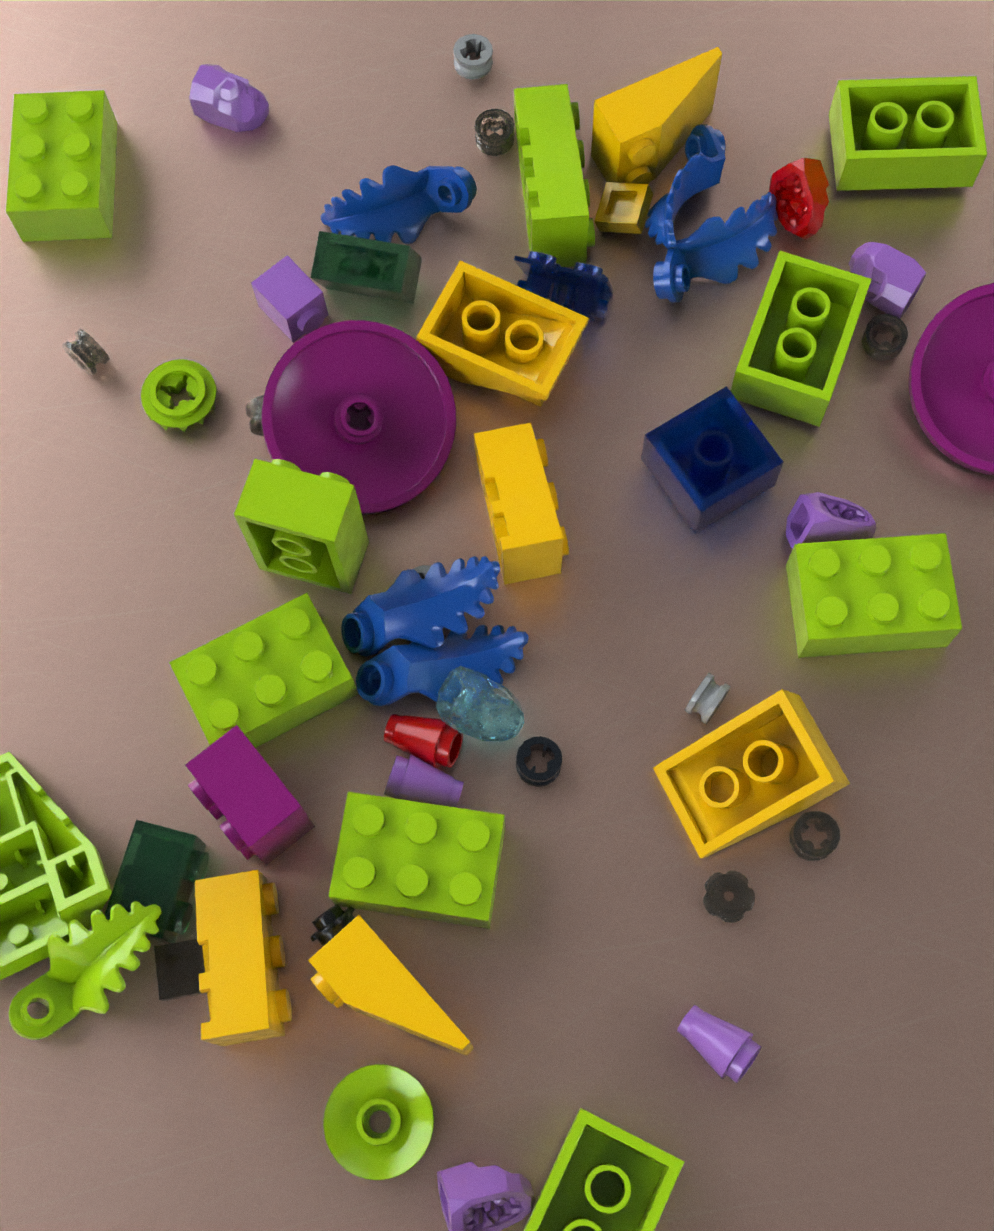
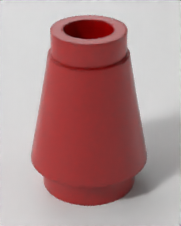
M392 714L385 727L384 742L392 744L394 747L419 758L437 769L441 766L451 768L455 764L462 747L463 729L455 727L452 720Z

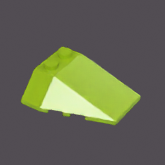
M10 752L0 755V980L48 958L47 940L50 935L57 934L69 943L68 924L71 920L77 919L89 930L92 926L91 913L97 909L102 910L112 894L99 851Z

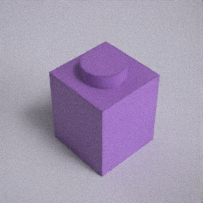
M288 255L251 282L258 306L292 342H295L302 335L318 329L323 323L324 318L328 316L323 291Z

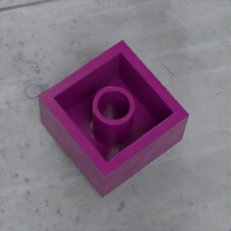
M237 725L185 764L195 777V780L189 783L188 787L216 820L220 819L223 815L226 817L227 820L220 824L219 827L247 860L256 855L265 865H268L315 827L302 806Z

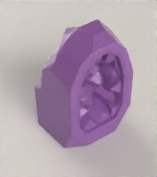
M200 65L192 80L189 96L194 115L210 124L235 132L252 131L260 127L269 114V103L264 94L250 85L248 79L227 72L219 65Z
M877 242L864 243L858 247L849 261L851 273L872 279L865 301L882 310L888 316L898 320L903 317L926 276L925 270L915 259L887 244Z
M820 492L800 494L787 517L786 537L792 549L795 544L870 539L873 538L876 531L875 520L863 507L849 500Z
M466 1162L437 1172L438 1192L448 1231H501L526 1217L532 1211L535 1203V1194L530 1181L521 1173H509L497 1165L478 1167L473 1162Z

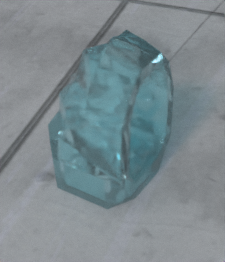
M459 666L450 671L439 689L436 709L444 723L460 733L482 741L503 742L516 737L524 726V714L518 699L505 686L492 681L483 673Z

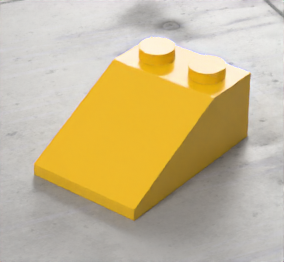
M719 47L594 100L591 157L606 182L649 184L657 178L686 143L693 128L701 125L713 110L722 59V52Z
M460 260L416 336V340L438 361L445 375L456 381L546 401L584 332L589 318Z
M783 689L653 767L700 858H706L806 810L850 784L800 695Z
M360 915L355 917L308 960L318 971L310 980L323 996L338 1009L345 1003L358 1013L465 1056L474 1049L467 1037Z

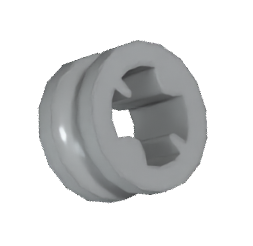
M477 34L465 35L457 40L453 48L454 67L457 73L464 78L472 80L486 76L493 64V49L489 40ZM475 52L476 57L480 55V59L471 60L470 55L466 58V54Z
M708 673L685 708V711L689 714L692 712L699 713L701 715V722L704 724L710 721L731 688L726 683L724 685L716 684L714 681L715 676L711 673Z

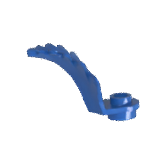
M708 124L697 125L693 128L685 144L688 162L683 169L678 170L669 192L662 196L649 209L647 214L649 218L645 222V228H649V237H656V244H664L667 249L676 247L674 220L685 201L700 191L720 183L726 159L725 139L720 130L713 129Z
M391 165L383 170V184H379L369 178L361 179L359 185L362 195L350 189L343 190L342 196L345 201L340 197H332V205H324L325 212L321 214L320 218L324 225L330 227L333 235L337 236L341 231L342 239L346 243H349L354 235H356V243L361 248L367 246L371 234L374 235L377 246L380 249H386L390 245L394 233L398 234L404 244H411L416 241L431 215L438 212L460 213L469 208L476 196V183L470 172L460 166H428L414 172Z
M768 192L767 195L761 197V200L753 201L746 213L742 206L735 209L726 223L719 216L708 218L688 238L676 240V247L668 248L665 261L655 263L653 282L657 297L659 299H668L671 303L681 302L684 292H688L690 289V279L700 277L723 284H730L738 278V265H743L749 269L756 268L759 265L756 248L769 252L772 244L768 236L774 237L777 233V228L774 224V221L778 219L776 196Z
M476 556L469 558L466 568L462 558L455 560L449 574H447L443 564L440 562L431 565L424 579L414 569L402 571L386 592L368 595L352 613L347 614L343 618L341 634L346 648L352 653L372 656L377 654L390 641L402 638L433 649L440 647L444 642L443 628H447L459 635L466 633L468 625L464 612L477 619L485 615L480 601L484 604L493 603L494 596L490 588L495 590L499 588L497 576L500 572V565L497 561L490 562L487 556H483L480 562Z
M479 625L476 627L471 638H468L467 633L459 635L450 631L443 644L433 649L415 642H411L408 645H393L360 666L356 675L357 691L363 699L375 706H388L408 694L421 693L445 708H454L459 703V690H463L474 699L483 697L482 678L486 679L493 686H500L503 683V678L499 669L509 674L515 671L516 667L513 657L518 660L523 659V647L528 643L529 636L526 632H517L514 626L508 627L505 632L502 625H495L488 635L487 626Z

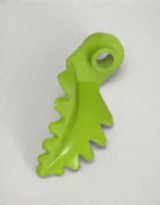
M134 901L131 903V911L128 913L121 904H115L111 907L109 920L106 919L101 910L97 909L91 913L92 931L87 930L77 919L71 920L68 924L69 943L57 934L50 935L47 940L50 969L20 990L13 998L8 1013L13 1030L23 1038L40 1040L58 1031L80 1015L83 1010L105 1014L109 1009V1002L104 989L120 993L126 988L125 981L119 972V967L134 971L140 966V961L133 954V951L143 953L150 949L151 943L145 934L155 935L159 931L156 920L161 915V908L156 904L144 907L139 902ZM35 1002L42 1003L47 1009V1015L42 1019H34L28 1014L27 1007Z

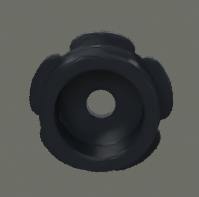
M337 903L318 916L312 922L318 930L311 935L312 942L317 939L322 947L355 918L352 914L355 909L349 907L343 911Z

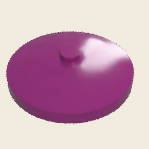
M994 283L979 286L961 294L945 305L934 316L918 340L909 369L910 401L917 422L924 434L950 460L965 468L987 475H994Z
M349 320L328 324L313 330L300 338L283 354L274 367L266 385L262 405V430L271 460H286L297 465L301 471L319 476L323 472H331L346 478L350 484L355 486L362 515H372L390 511L406 504L417 497L434 481L445 465L453 446L456 431V407L450 383L443 369L421 343L403 331L386 324L365 320Z

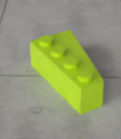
M568 84L514 89V121L531 269L542 270L585 266L587 247L595 246V230L593 218H589L588 179H583L582 168H585L583 140H577L575 130H580L578 102H570Z

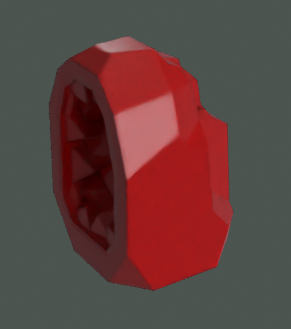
M801 158L777 170L770 178L769 192L776 196L778 220L785 230L804 240L815 235L823 226L824 211L829 203L826 191L829 183L821 160Z

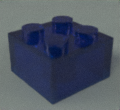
M727 386L645 434L641 460L695 534L774 487L784 463Z

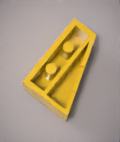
M531 422L474 433L475 455L504 585L560 574L562 556L569 555V546L564 526L560 527L556 514L559 506L555 485L553 482H547L543 468L548 467L547 451L543 438L535 439Z
M259 870L195 880L197 942L199 945H202L205 973H199V991L207 993L210 1022L201 1023V1040L223 1047L285 1036L284 1022L292 1021V1008L288 989H280L277 968L285 967V951L281 935L273 936L271 915L279 914V902L275 883H267V878Z

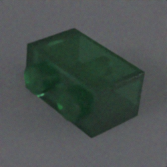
M319 231L310 278L326 289L414 304L422 257L408 245Z
M136 820L104 914L106 919H110V910L115 904H121L128 913H130L131 903L134 901L139 902L144 907L156 904L161 908V915L156 920L159 931L155 935H145L149 939L174 945L177 935H183L190 923L193 905L188 903L194 882L195 880L203 879L207 870L209 853L204 852L206 844L196 835Z

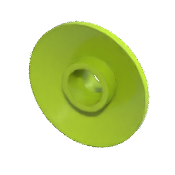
M384 1064L361 1067L343 1078L334 1088L328 1099L323 1119L325 1140L335 1160L353 1175L369 1180H385L397 1177L415 1166L425 1154L430 1144L434 1128V1114L430 1098L421 1083L403 1069ZM378 1111H385L391 1119L390 1127L383 1133H377L371 1127V1118Z

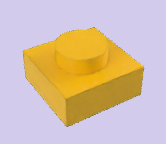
M606 182L594 220L600 232L642 234L653 197L649 184Z

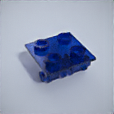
M529 251L528 258L514 257V261L523 273L528 274L527 281L519 279L517 286L548 299L552 283H554L551 301L557 304L562 285L567 286L568 290L564 307L571 309L575 289H578L573 311L588 317L593 322H595L596 317L606 318L609 301L601 298L603 293L613 295L614 289L609 278L602 274V268L581 262H575L574 269L561 267L560 264L556 263V257L535 251Z

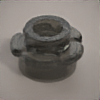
M733 870L728 871L726 874L717 872L711 875L704 885L706 894L703 896V904L710 915L720 918L723 922H738L743 919L746 911L752 910L755 903L754 890L748 887V879L740 872ZM726 891L732 892L734 895L733 900L727 901L724 898V893Z

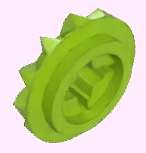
M185 359L171 360L159 365L147 376L141 390V402L150 420L158 423L165 430L168 428H179L185 432L190 425L195 423L204 424L205 416L210 410H215V399L218 390L211 373L201 364ZM183 388H186L191 399L189 401L181 400L178 406L174 407V402L168 394H179Z

